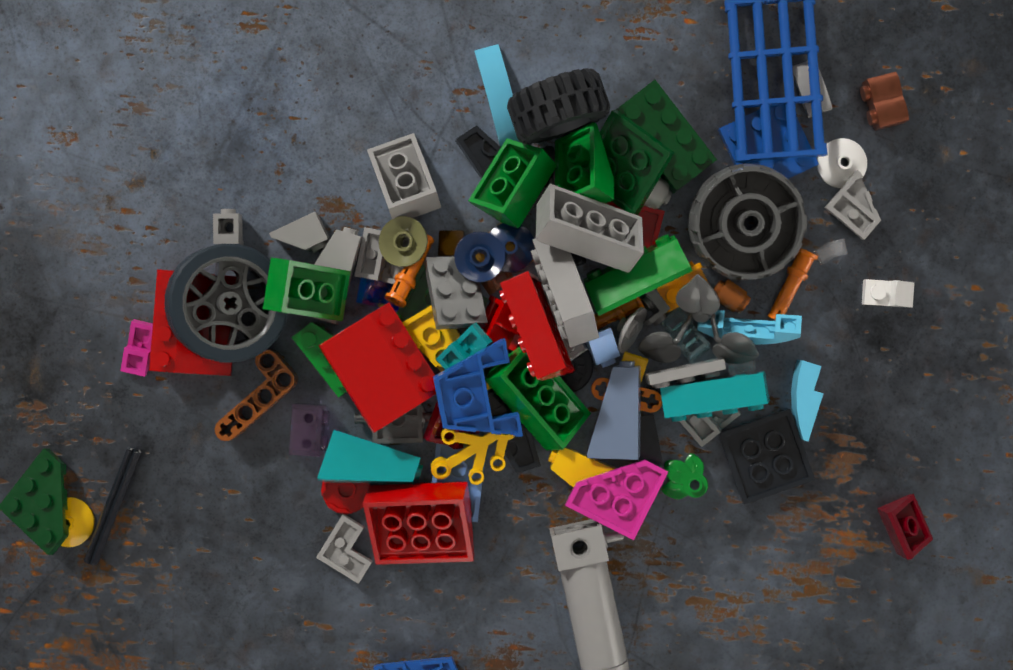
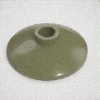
M399 216L391 219L385 224L379 235V249L382 256L387 262L398 267H407L415 264L423 257L427 248L428 239L424 227L419 221L411 217ZM408 238L409 245L407 247H404L403 241L404 239Z

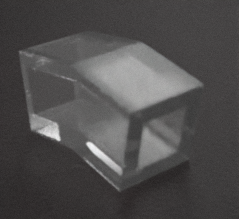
M844 239L825 243L812 251L813 254L818 256L817 261L820 265L825 264L834 257L848 254Z

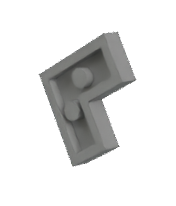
M343 514L316 558L359 584L373 561L352 548L365 526Z

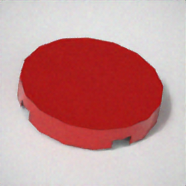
M322 482L321 493L326 505L331 510L347 515L363 508V501L371 483Z

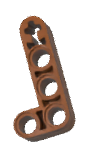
M267 349L256 356L255 364L267 379L217 422L214 430L217 438L220 440L230 441L237 438L297 385L298 375L296 371L276 350ZM268 353L274 357V364L270 368L266 367L263 363V358ZM284 372L291 377V382L287 387L283 386L279 380L280 375ZM264 389L269 390L272 394V399L269 403L261 399V392ZM244 406H249L253 410L251 419H246L242 415ZM235 421L239 422V424L231 428L230 433H225L226 425L232 424Z

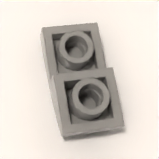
M808 61L793 66V78L799 90V96L810 95ZM819 70L820 92L823 95V101L821 102L823 113L832 110V104ZM803 103L802 105L807 117H812L811 103Z

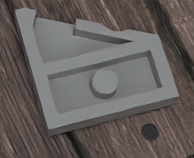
M857 170L824 208L859 238L865 240L881 219L877 209L873 206L871 195L862 180L863 176Z

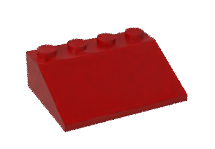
M157 269L149 371L232 376L233 362H218L200 357L188 350L175 337L168 325L165 313V292L168 281L174 271ZM198 273L191 284L203 294L209 288L212 281ZM224 276L227 284L232 285L236 282V276ZM188 290L186 296V303L197 299L190 290ZM229 299L223 300L226 303V308L230 307V305L228 304ZM201 305L197 308L196 315L200 320H204L208 317L209 310L206 306ZM216 325V344H227L231 327ZM209 327L198 331L202 337L209 340Z
M390 302L319 345L322 353L373 433L436 395L433 380L435 374Z
M468 482L371 485L368 487L363 507L376 565L474 562L472 513Z

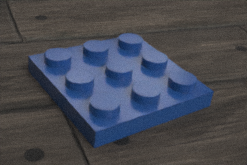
M785 105L770 106L773 152L789 151ZM759 109L745 116L748 154L763 153ZM797 119L799 151L812 150ZM735 121L718 129L734 165L759 164L780 172L787 179L819 165L816 157L736 163L735 150H737Z

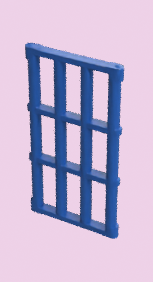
M815 0L724 1L725 13L728 16L730 44L728 59L731 60L734 99L732 108L735 113L737 150H735L736 163L824 157L828 155L827 143L824 142L821 105L823 95L820 92L817 55L819 46H817L814 17ZM803 1L806 46L791 47L788 2ZM778 4L781 48L766 50L762 5ZM752 6L755 51L740 52L737 7ZM807 54L810 95L795 97L792 55ZM782 56L785 97L769 99L766 57ZM756 58L759 100L744 101L741 59ZM811 103L815 149L799 151L796 104ZM785 105L789 151L773 152L770 106ZM760 107L763 153L748 154L744 108Z

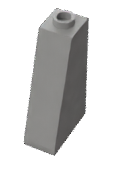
M344 227L343 231L336 230L314 265L351 271L349 290L362 237L357 236V230ZM316 318L333 324H339L340 322L336 320Z

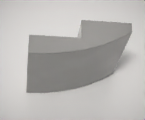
M364 227L355 277L394 284L395 275L401 273L404 267L392 265L382 256L379 249L381 230ZM408 238L404 239L403 241L404 247H407L409 245Z
M704 378L700 382H703V380H709L713 378ZM737 408L738 413L726 415L722 414V410L713 411L711 417L697 418V414L686 415L687 420L680 421V423L699 445L703 447L721 433L724 427L740 416L741 411Z

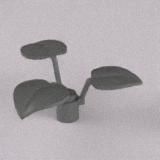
M699 274L695 275L676 295L677 305L689 313L678 336L672 339L671 335L667 332H654L647 335L639 343L638 350L643 355L654 361L662 363L676 361L681 355V348L677 343L680 342L691 320L694 318L695 321L700 323L707 322L708 320L711 321L714 339L717 342L713 346L712 351L718 359H724L726 363L743 364L759 356L753 341L744 334L731 332L724 334L722 338L719 337L715 313L720 307V300L710 284Z

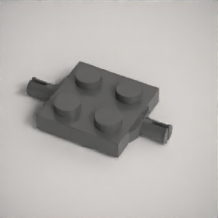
M423 403L375 433L372 432L373 443H423V428L425 422H429L433 412H425ZM354 414V419L363 418L361 414ZM364 419L354 420L355 424H367Z

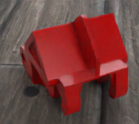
M490 295V302L485 311L488 323L485 327L481 328L493 341L491 344L505 338L507 350L514 351L520 347L518 339L521 337L518 329H514L510 323L508 316L512 314L508 305L505 306L502 300Z

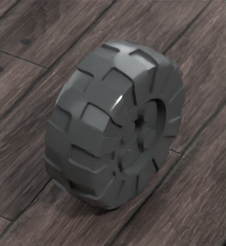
M759 164L729 166L709 177L694 196L689 209L688 231L690 240L701 260L720 275L735 280H757L769 277L782 270L787 263L794 259L803 245L801 242L804 233L807 232V215H805L803 198L787 177L772 168ZM748 216H752L754 219V225L750 230L744 227V220Z

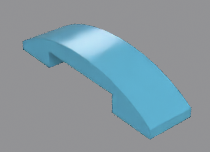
M499 44L475 50L499 145L501 147L506 138L520 142L516 136L507 109L508 100L513 96Z
M718 310L715 313V321L720 338L724 334L738 332L749 337L755 345L782 343L801 337L802 316L776 314V321L725 318V310ZM710 320L704 323L698 322V331L714 337Z

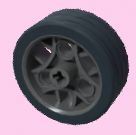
M240 244L214 245L202 248L187 256L174 270L165 292V313L168 325L175 337L188 350L200 357L218 362H240L252 359L266 351L278 339L285 327L288 313L266 309L263 313L257 308V305L264 302L270 259L257 250ZM216 263L215 275L205 271L204 268ZM229 270L233 271L237 278L236 282L232 285L227 284L224 280L225 273ZM248 270H250L257 277V279L247 281ZM198 273L212 281L209 288L203 294L191 284ZM260 283L264 296L252 301L247 286ZM188 290H190L197 299L186 303V296ZM224 299H229V308L225 307L226 303L223 301ZM201 305L206 306L209 310V315L204 320H200L196 315V310ZM245 312H250L253 316V321L249 326H245L241 322V316ZM216 325L231 327L227 344L215 343ZM209 327V340L202 337L198 331ZM237 331L244 335L245 339L234 343Z

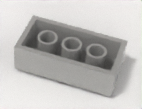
M549 184L537 203L536 241L627 273L632 270L644 254L642 217L553 184Z
M536 238L532 239L535 250H532L531 254L539 279H541L545 296L550 303L549 306L553 318L557 322L561 339H567L571 348L599 338L594 312L571 253L536 241Z

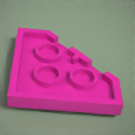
M644 459L577 481L565 506L634 540L668 471Z

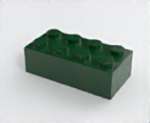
M653 80L616 109L675 152L661 175V178L669 183V189L673 194L717 160L656 80Z

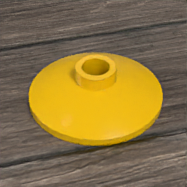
M67 497L68 510H65V519L70 522L69 536L61 546L75 547L84 543L91 536L94 530L95 519L88 504L78 498Z

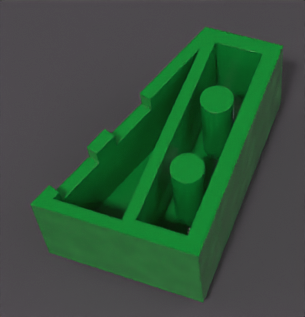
M311 322L295 334L292 339L339 398L346 394L347 391L319 348L320 344L332 338L335 334L317 322Z

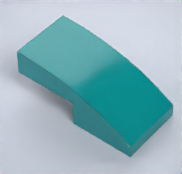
M474 323L456 341L451 343L436 360L446 370L489 346L493 341L477 323Z

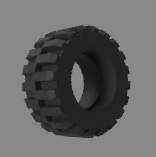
M583 68L582 70L576 69L571 72L548 77L545 80L538 81L529 87L521 89L520 92H516L509 98L507 109L518 140L523 144H537L563 137L592 122H598L609 114L610 103L600 74L594 69Z

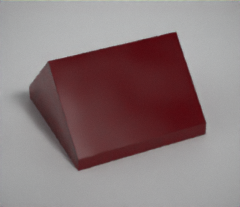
M914 493L877 508L894 549L899 556L907 560L913 559L933 540Z

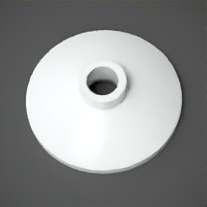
M840 138L827 143L828 155L817 158L819 163L817 170L820 177L825 183L835 188H842L857 170L864 176L867 169V157L864 150L858 143L850 139ZM842 158L848 160L847 167L841 165L840 161Z

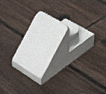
M863 280L862 305L913 308V282Z

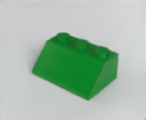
M506 138L468 201L501 223L519 229L557 167V164L542 148Z

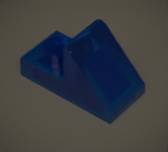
M361 277L356 302L382 307L389 303L385 299V295L391 291L394 284ZM390 303L393 309L398 311L399 307Z

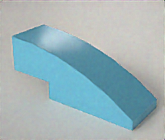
M797 360L791 388L792 415L800 438L804 441H809L824 394L814 391L822 366Z

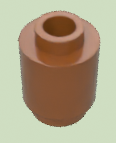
M728 278L724 282L719 280L713 288L719 297L720 304L731 312L736 311L740 314L751 300V297L747 295V291Z

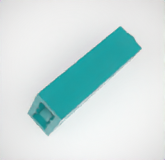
M333 430L317 481L412 484L414 479L419 480L423 465L419 464L420 457Z

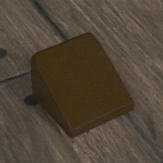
M439 230L438 256H454L458 243L464 237V231Z

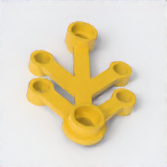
M443 429L441 438L445 444L450 445L458 442L469 445L448 459L444 457L435 458L431 463L432 475L437 479H445L450 475L452 468L476 454L473 468L469 471L468 476L472 484L479 485L484 480L483 466L488 445L497 440L495 454L490 458V466L494 471H501L506 465L504 454L507 441L515 436L510 434H491V432L484 436L458 432L453 429ZM451 432L454 436L452 439H446L444 437L445 434ZM496 459L502 460L499 466L493 465V462ZM443 466L446 468V471L438 473L437 468ZM474 473L481 474L479 479H473L472 475Z

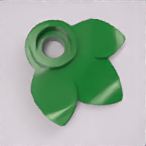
M690 453L685 463L679 460H668L664 463V468L668 471L667 477L670 480L661 489L665 495L679 500L688 495L698 498L707 492L708 481L703 475L704 464L698 456ZM694 480L700 483V487L697 490L691 488V482Z

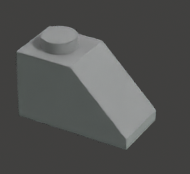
M316 212L269 233L273 239L306 251L312 250L313 253L323 250L326 243L330 240L323 222Z

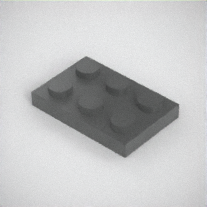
M454 256L426 257L424 268L436 330L469 328L474 323H477L480 327H485L488 322L480 283L470 281L461 275L456 267Z

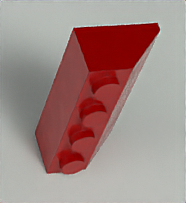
M527 271L501 282L502 290L499 291L500 297L504 305L509 306L512 313L508 315L512 327L519 331L521 338L518 339V343L522 352H527L530 362L527 363L531 376H536L537 380L544 381L574 372L575 370L564 342L560 337L557 324L553 318L539 278Z

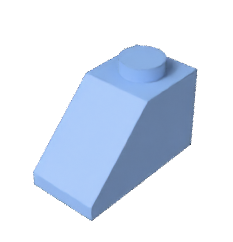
M611 328L598 331L599 338L586 342L595 365L601 364L602 368L616 363L615 358L620 356Z

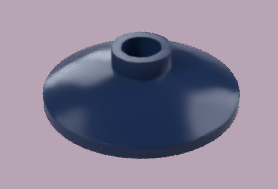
M502 223L491 230L490 234L494 235L501 242L505 251V263L501 271L517 272L529 265L533 259L531 251L535 250L532 240L534 239L533 235L525 226L521 225L518 229ZM508 242L515 244L513 251L506 250L505 245Z
M473 232L463 237L458 243L454 254L455 264L458 271L466 279L474 282H486L495 278L501 272L505 263V251L501 242L494 235L487 232ZM483 254L485 260L479 263L475 260V256Z

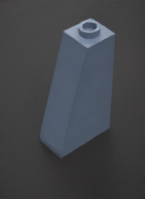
M619 361V365L614 366L587 452V458L638 460L640 457L641 366H635V361Z

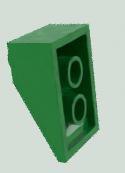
M592 122L555 140V163L557 164L555 168V186L602 203L614 200V177L597 124Z
M271 258L263 309L343 321L351 271L293 260Z

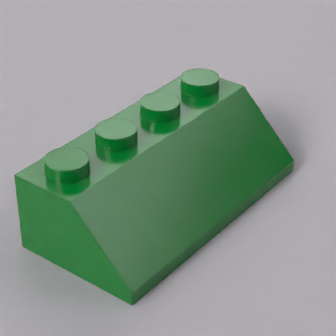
M664 235L655 240L656 244L648 248L644 246V254L629 273L609 266L603 270L596 268L586 274L587 277L583 279L598 316L693 271L675 235L671 237Z
M518 347L508 354L510 363L494 366L485 377V381L513 413H519L522 424L546 451L564 450L591 413L560 376L544 381L537 380L536 376L532 377L527 363L530 362L527 352L523 353L521 348Z

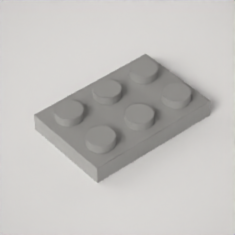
M714 358L644 373L643 376L646 384L652 385V388L655 387L657 389L670 386L669 381L673 380L680 383L695 381L694 376L701 375V377L705 378L719 376L720 370H725L726 366L724 359Z

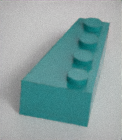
M765 371L756 372V374L751 375L740 374L728 378L703 380V382L695 381L660 388L664 417L671 418L672 422L687 420L686 415L697 414V418L711 417L713 411L722 410L723 415L738 413L737 408L748 407V411L764 409L763 404H768L770 401Z

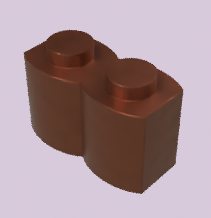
M897 72L872 77L862 83L863 86L860 88L862 100L866 101L869 106L867 120L870 126L873 125L875 131L909 121L908 109Z

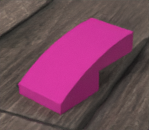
M136 319L131 321L128 344L124 347L121 372L143 377L147 375L150 365L153 323Z

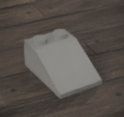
M414 133L367 149L392 219L399 216L414 218L442 208Z

